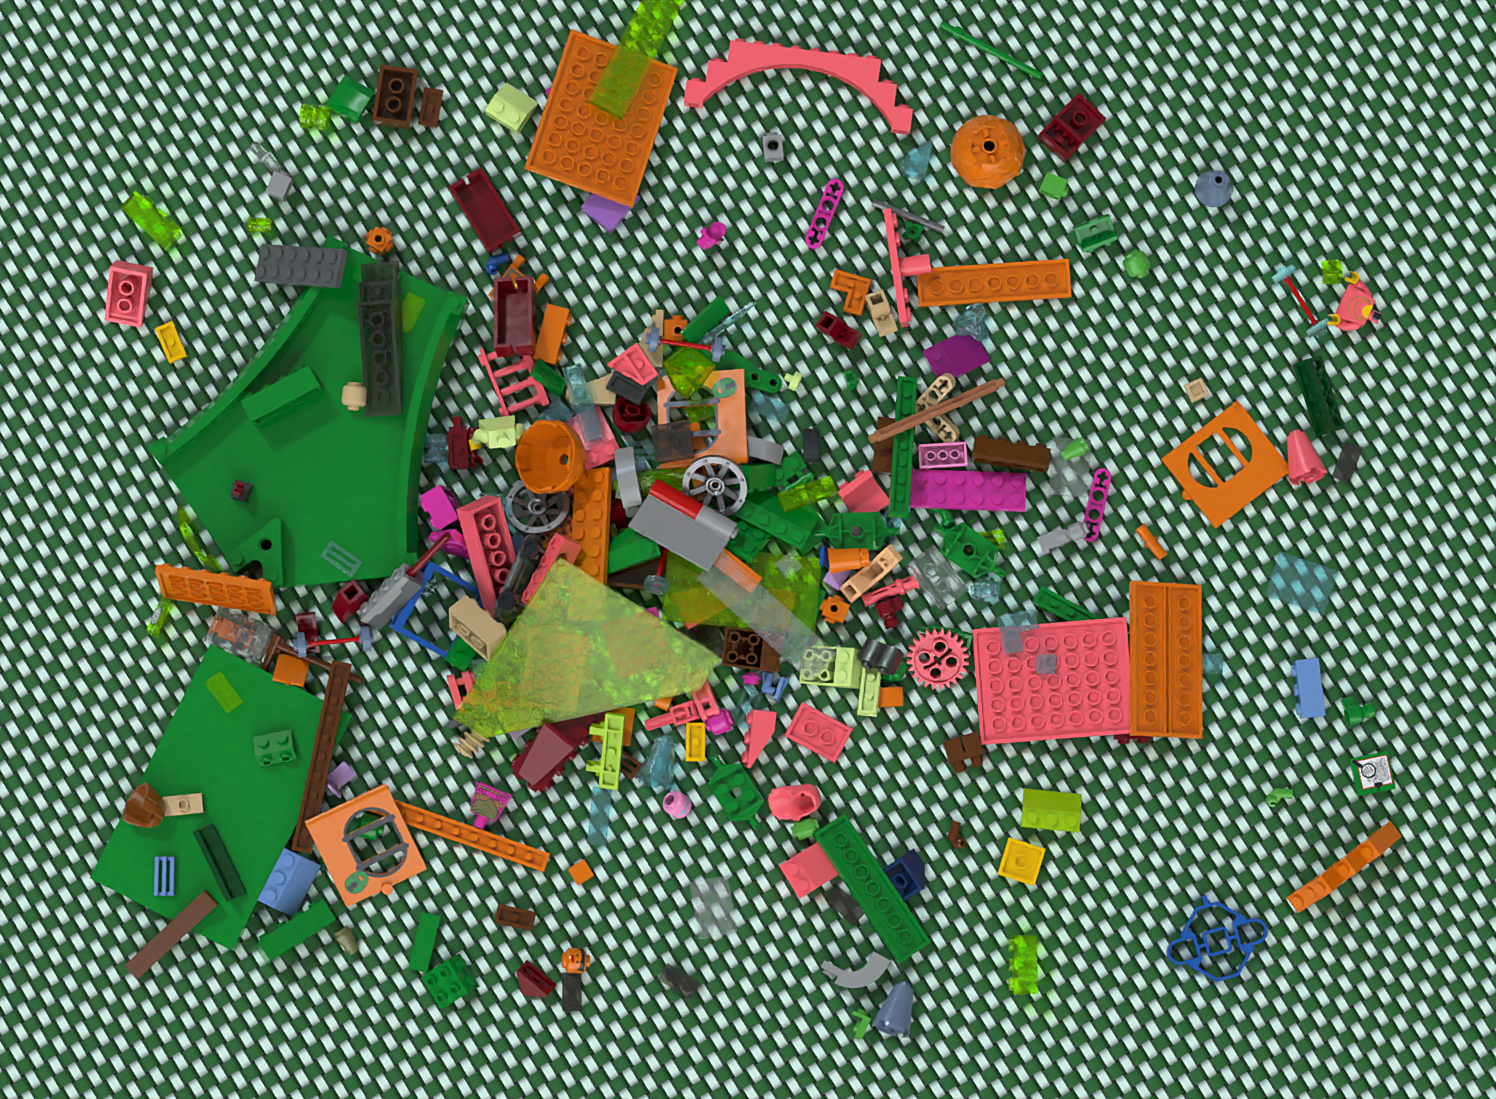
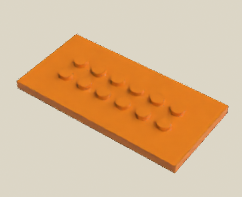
M1129 581L1130 735L1202 739V585Z

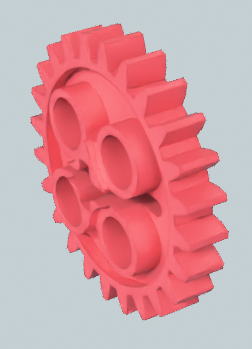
M934 627L933 633L926 629L925 636L919 633V640L913 638L915 645L909 644V649L912 651L907 652V656L911 657L907 659V664H912L908 667V670L914 671L912 674L913 678L918 676V683L925 681L924 687H927L930 683L932 689L939 685L940 690H942L943 684L950 688L949 682L952 681L954 684H957L956 677L963 678L960 672L967 671L963 665H969V661L965 660V658L969 657V653H964L967 650V646H961L964 642L963 639L957 641V633L951 636L950 629L947 633H944L943 627L940 629V632H937ZM937 642H943L945 644V647L942 649H937L935 647V644ZM927 653L929 658L922 660L919 658V655ZM934 656L941 657V661L935 660ZM954 657L956 662L949 664L946 662V659ZM933 668L941 670L938 675H933L930 671Z

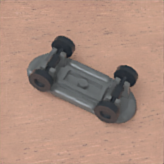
M528 534L522 541L512 568L495 603L494 617L500 623H509L518 618L520 622L528 625L534 623L537 619V610L528 607L520 600L540 563L541 557L545 553L543 543L538 535Z

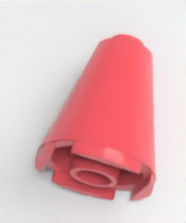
M1301 430L1291 431L1287 437L1290 483L1292 485H1300V481H1305L1308 484L1325 476L1324 473H1327V469L1306 433Z

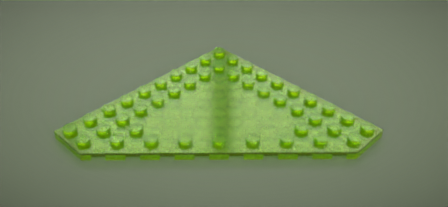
M559 556L453 715V718L483 737L488 738L542 726L545 722L551 724L698 691L721 657Z

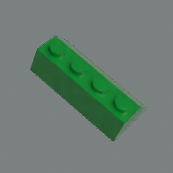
M756 490L755 492H747L744 503L734 513L735 517L771 534L772 537L802 552L820 519L768 491Z

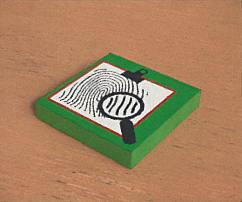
M1388 751L1349 759L1357 797L1396 789Z

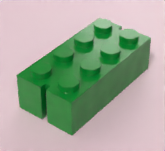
M305 365L296 368L294 370L295 373L290 376L285 374L277 379L278 382L262 386L260 388L261 391L245 395L243 397L244 400L240 402L250 421L257 426L322 392L323 389L310 366L305 367Z

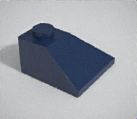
M914 848L883 869L904 902L925 888V864Z

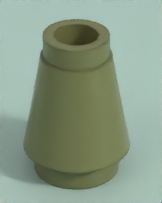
M348 925L334 933L335 939L349 955L360 950L352 928L349 929Z

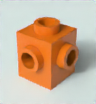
M375 227L374 230L371 229L365 238L367 239L368 250L376 255L380 253L384 256L386 252L389 253L394 245V239L391 236L392 232L384 227L381 229ZM381 236L382 241L376 242L377 238Z
M672 315V319H664L663 338L683 342L684 338L680 332L688 325L687 319H683L682 315ZM675 327H680L678 332L674 331Z
M833 595V598L823 599L819 610L823 611L821 616L825 617V621L835 624V621L843 624L850 605L844 603L843 598ZM832 607H836L838 610L836 612H832L830 609Z

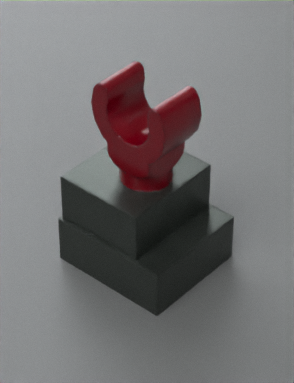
M236 479L230 493V498L248 503L253 484Z

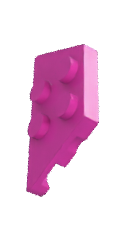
M455 529L431 532L429 540L433 543L445 532H449L451 538L440 549L446 554L470 560L463 534H460Z

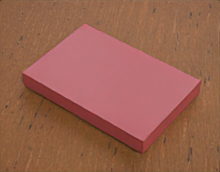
M802 702L784 736L835 763L853 729Z

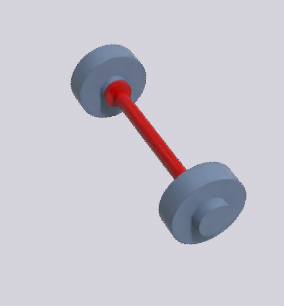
M658 327L651 328V333H647L645 344H649L648 351L656 352L657 345H661V343L707 350L708 353L712 354V362L720 361V356H724L726 346L722 345L723 338L715 337L714 344L709 346L663 339L662 336H659Z
M361 626V634H358L357 637L310 642L309 639L305 640L304 632L296 633V640H293L294 651H298V658L306 657V649H310V646L358 642V644H362L363 651H371L374 637L373 632H369V626Z

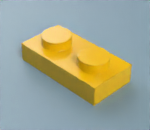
M173 321L155 328L170 364L188 357Z
M686 723V761L705 762V723Z

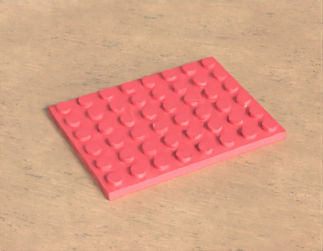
M1127 617L972 629L981 745L1130 734V654Z

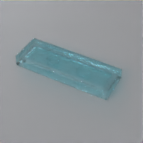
M593 786L587 844L607 846L612 789Z

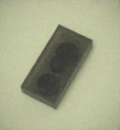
M669 963L666 964L658 978L660 982L690 1000L700 985L699 981Z
M562 972V1011H582V973Z

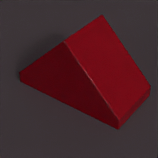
M611 491L610 530L627 529L626 511L623 508L620 491Z

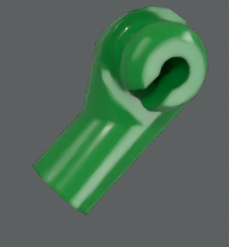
M931 509V511L941 515V524L944 527L951 526L954 517L950 509Z

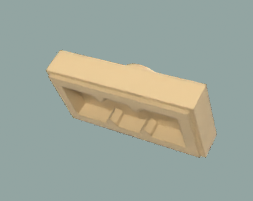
M202 793L163 797L165 804L164 816L204 813Z

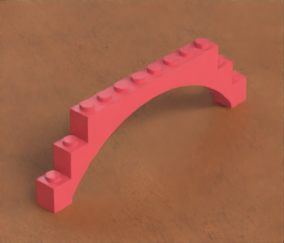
M736 38L735 41L730 40L728 62H724L723 59L713 58V61H708L706 82H702V79L691 78V80L686 81L684 106L703 108V104L716 92L744 76L769 69L801 68L836 77L860 91L884 115L891 126V133L910 135L913 109H910L908 105L894 107L897 84H893L894 82L890 80L878 82L881 59H878L877 56L867 55L865 58L859 57V54L856 53L842 55L840 52L833 50L826 53L821 52V49L817 48L803 50L800 46L787 48L779 43L765 45V42L762 41L748 43L745 39Z

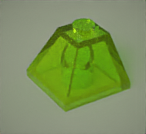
M681 347L662 363L673 389L687 399L702 387L716 366L697 350L689 347Z

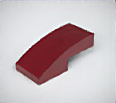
M316 612L297 613L298 633L304 632L305 640L309 639V642L319 641ZM320 645L310 646V649H306V653H319Z

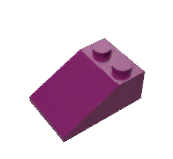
M973 327L943 340L922 352L935 380L944 373H950L956 380L990 362ZM944 380V383L940 387L946 385L948 381Z

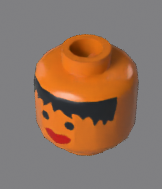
M568 948L565 953H562V968H565L567 973H584L586 967H590V955H586L585 949Z

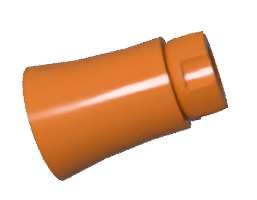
M828 548L830 575L870 566L868 548Z

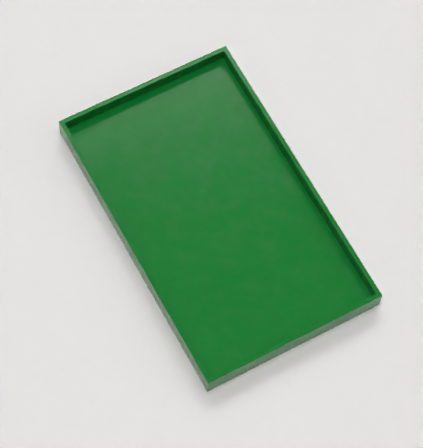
M210 644L137 785L138 787L144 782L150 784L162 799L167 796L202 793L204 813L164 816L159 825L151 828L129 824L123 821V816H121L90 879L171 920L177 917L206 889L219 904L191 930L235 951L260 902L258 898L283 849L288 847L295 834L323 700L294 685L272 681V674ZM343 710L332 759L354 718L353 715ZM291 729L297 758L288 762L259 766L255 757L253 737ZM210 824H214L246 891V894L230 902H226L193 834V831L202 829ZM155 857H175L174 896H154ZM160 861L159 892H162L163 861ZM167 861L166 892H170V861Z

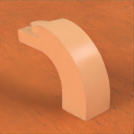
M890 544L870 562L869 567H864L839 589L853 603L897 566L903 557Z

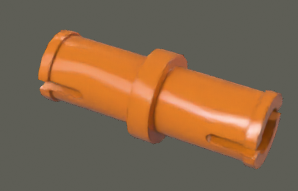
M1145 523L1135 530L1145 543L1144 546L1150 549L1158 561L1168 554L1157 541L1158 538L1154 537L1146 527Z

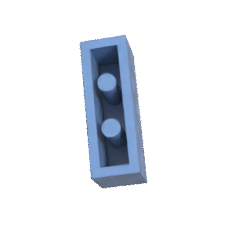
M1319 658L1295 660L1293 662L1294 665H1291V674L1296 680V684H1293L1294 696L1298 697V703L1295 704L1296 714L1300 715V719L1326 716Z

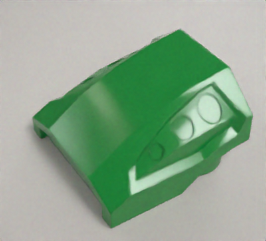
M344 75L325 107L357 125L359 123L358 120L361 119L362 114L365 112L364 110L374 98L373 96H376V91Z

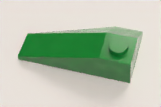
M627 528L609 542L607 575L661 557L658 544L632 528Z

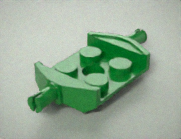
M879 512L834 513L828 528L814 529V537L829 538L833 548L836 549L868 548V551H880L886 536L900 535V527L888 528ZM855 526L861 527L863 530L862 535L854 536L851 532L852 528Z
M937 522L936 526L933 527L943 537L940 553L975 579L988 572H994L1002 579L1007 573L996 564L999 547L977 533L966 523L961 522L951 529H946ZM966 545L974 547L973 555H965L964 548Z
M715 754V758L713 756L710 758L717 767L716 772L708 782L710 788L731 822L747 820L752 825L754 831L758 830L757 827L760 829L762 826L755 818V814L764 800L741 763L725 765L720 760L718 754ZM738 787L741 789L742 794L739 798L731 796L730 791L732 788Z

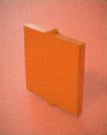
M279 653L272 681L304 687L310 663L292 655Z

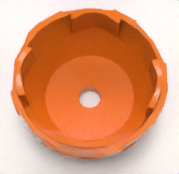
M985 114L973 117L957 130L952 139L950 148L952 166L964 182L971 187L999 188L1017 176L1023 167L1025 156L1023 137L1019 130L1004 118ZM988 141L993 142L995 148L992 151H987L984 148V144Z
M538 420L534 422L521 436L515 452V463L519 476L527 489L535 494H553L570 489L582 476L585 470V461L587 460V453L580 435L571 426L559 420ZM568 456V462L565 465L564 459Z

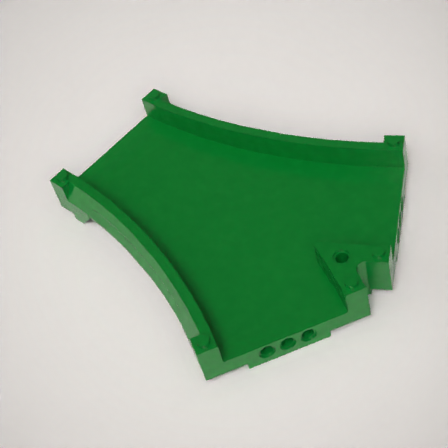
M330 235L327 236L322 248L344 249L348 251L340 288L305 286L271 337L232 382L204 409L167 438L161 437L148 447L223 552L224 558L233 571L240 576L255 565L262 564L263 579L271 582L273 589L349 583L353 579L357 582L383 580L390 578L394 570L399 569L403 563L413 567L420 559L418 498L422 456L429 417L448 350L463 324L462 321L470 305L466 297L450 290L446 292L356 251L348 247L345 242ZM302 365H305V367L310 366L323 391L255 426L250 421L240 402L244 400L243 397L251 392L255 394L261 391L260 388L268 383L272 385L278 382L277 379L285 374L290 376L295 373L294 370ZM348 382L362 383L363 387L367 389L366 405L359 407V411L348 410V406L343 405L341 402L342 389L348 385ZM236 479L253 484L248 503L230 498V493ZM267 540L271 541V548L264 550L262 547L263 543Z

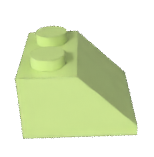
M506 83L494 95L485 112L492 119L519 134L539 103Z

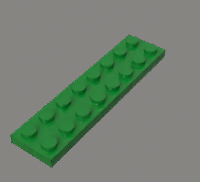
M845 813L813 834V837L898 964L931 943Z

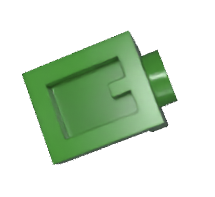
M858 1009L857 1012L853 1010V1015L862 1018L861 1022L857 1021L853 1030L856 1033L855 1037L862 1040L871 1018L868 1017L869 1013L864 1010Z

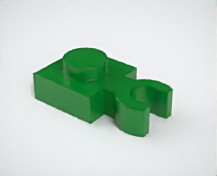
M850 369L842 372L849 391L856 390V384L859 381L855 372L852 373Z

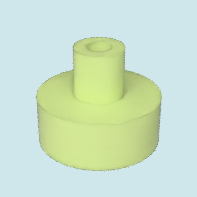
M797 371L794 376L787 373L784 380L790 383L788 388L796 391L803 374Z

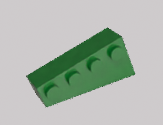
M324 900L312 902L308 905L309 909L302 913L301 910L291 916V921L286 923L284 920L275 926L276 930L272 933L267 931L258 937L260 940L255 947L267 966L273 963V959L276 957H282L293 946L300 945L309 936H314L335 922L336 918Z

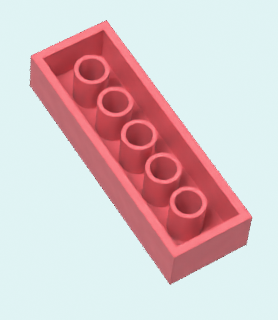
M486 495L456 510L484 611H488L495 618V603L512 568L516 554L500 497Z

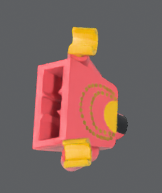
M1349 271L1352 274L1351 279L1345 277V281L1352 283V285L1349 284L1346 287L1335 314L1328 315L1332 317V322L1326 323L1343 331L1357 330L1363 327L1367 320L1377 324L1382 313L1372 309L1375 303L1373 295L1366 284L1359 278V274L1353 271Z

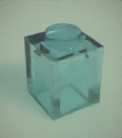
M1202 654V674L1220 675L1223 673V654Z

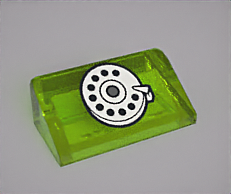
M163 598L159 599L145 632L156 638L160 636L173 607L172 602Z

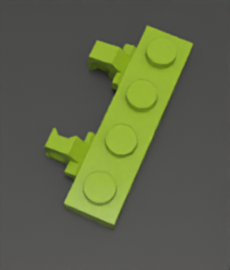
M606 712L605 722L601 721L600 724H592L590 726L589 734L599 735L601 740H603L602 755L599 761L589 760L586 763V771L596 772V776H599V788L619 789L625 714Z

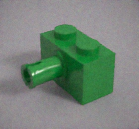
M757 462L739 465L747 478V492H755V490L766 491L767 487L774 486V463ZM731 470L729 478L737 477L736 474ZM740 483L735 484V488H740Z

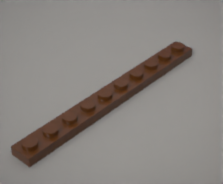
M332 660L292 850L312 853L314 840L306 827L305 821L319 815L321 811L352 667L350 663Z

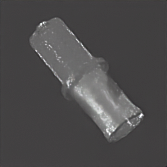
M254 141L249 146V149L260 159V163H263L272 174L274 171L279 172L283 166L273 158L271 152H267L257 141Z

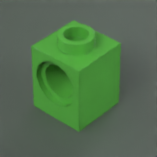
M1047 172L1039 193L1060 201L1062 196L1066 197L1070 188L1066 186L1068 180Z

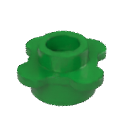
M909 221L905 224L906 230L902 237L905 240L910 239L918 243L921 240L920 234L924 228L921 224L917 225Z

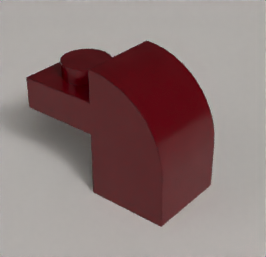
M826 310L815 325L829 339L850 350L854 349L862 337L859 331L846 325L840 318Z

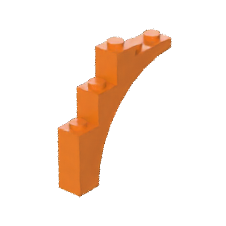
M1389 821L1337 862L1291 893L1287 899L1298 913L1358 873L1365 865L1384 853L1402 835L1392 822Z

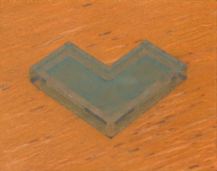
M1035 609L997 617L1004 655L1023 652L1020 632L1039 629Z

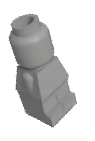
M1079 521L1069 525L1067 529L1054 530L1037 537L1043 554L1047 555L1052 552L1051 549L1062 547L1072 540L1078 541L1085 538L1090 530L1086 522L1082 523Z

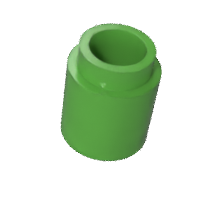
M808 817L793 822L794 826L791 827L794 838L798 837L799 841L813 837V834L820 830L816 817Z

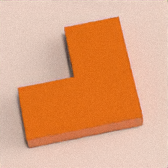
M835 269L830 288L848 293L843 312L861 317L866 301L865 295H868L872 280Z

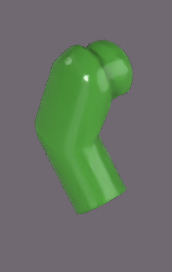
M1273 789L1266 797L1268 806L1275 807L1282 798L1292 799L1293 789Z

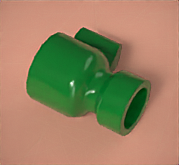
M1353 696L1341 699L1345 719L1349 726L1361 723L1364 718L1370 719L1375 717V709L1371 702L1360 707Z

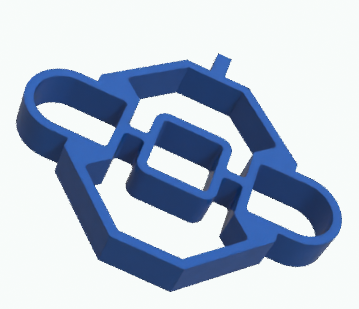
M1207 895L1201 896L1203 905L1194 908L1180 933V938L1168 944L1166 949L1167 958L1177 965L1188 963L1189 967L1216 982L1239 976L1254 949L1253 945L1263 942L1267 937V926L1260 919L1252 918L1246 920L1244 916L1218 901L1209 903ZM1217 905L1235 915L1231 923L1234 932L1233 936H1229L1226 927L1204 931L1201 935L1203 944L1198 945L1196 935L1188 930L1197 911L1203 908ZM1253 921L1261 924L1263 927L1262 937L1257 941L1242 945L1237 926ZM1223 930L1228 949L1210 953L1206 934ZM1192 938L1197 957L1181 962L1175 961L1170 954L1172 945ZM1235 938L1238 949L1246 953L1236 973L1216 978L1199 968L1202 961L1201 947H1205L1208 956L1223 954L1232 950L1231 939Z

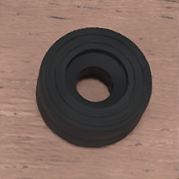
M805 428L803 429L804 463H818L820 460L819 429Z

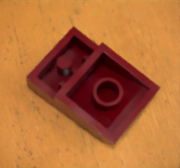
M1078 93L1039 133L1037 138L1065 163L1107 118Z

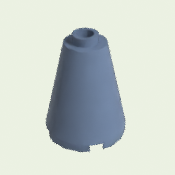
M1213 169L1203 172L1195 184L1197 198L1202 204L1212 208L1224 205L1233 193L1231 179L1220 170Z
M900 981L899 984L894 985L873 1020L872 1026L877 1025V1030L896 1037L898 1033L903 1034L902 1038L909 1037L914 991L910 988L911 985L909 983Z

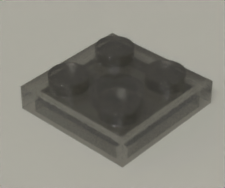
M689 419L651 426L657 464L695 458Z

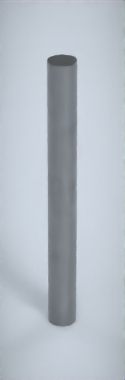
M874 199L871 205L881 210L891 208L892 214L896 213V216L921 224L940 233L944 231L945 226L879 200Z

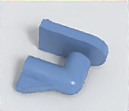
M762 671V692L771 696L775 694L774 701L779 702L790 679L781 677L778 687H771L774 674Z

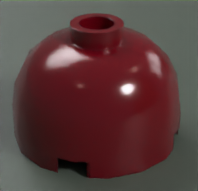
M623 397L618 399L612 410V419L615 426L619 430L631 434L643 430L651 416V408L645 401L638 406Z

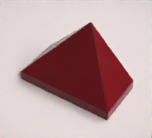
M528 960L516 972L524 996L546 997L557 985Z

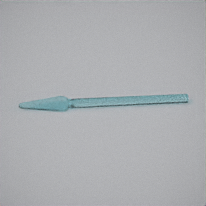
M752 302L726 319L722 324L705 335L697 344L706 345L728 327L732 326L756 302ZM688 348L658 371L659 375L644 386L646 388L651 387L700 349Z

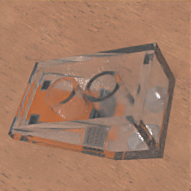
M219 606L204 641L251 661L261 663L275 628L263 621Z

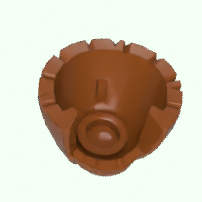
M144 782L129 796L130 799L127 800L123 809L122 819L132 825L151 828L159 825L163 820L165 804L159 793L150 784Z

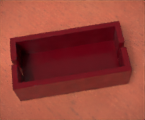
M480 167L467 175L469 184L466 185L465 180L462 178L449 186V189L489 255L504 247L503 242L506 241L509 244L522 236V233Z
M532 276L515 277L518 289H515L511 277L494 278V350L497 357L515 356V353H518V356L536 355V285Z

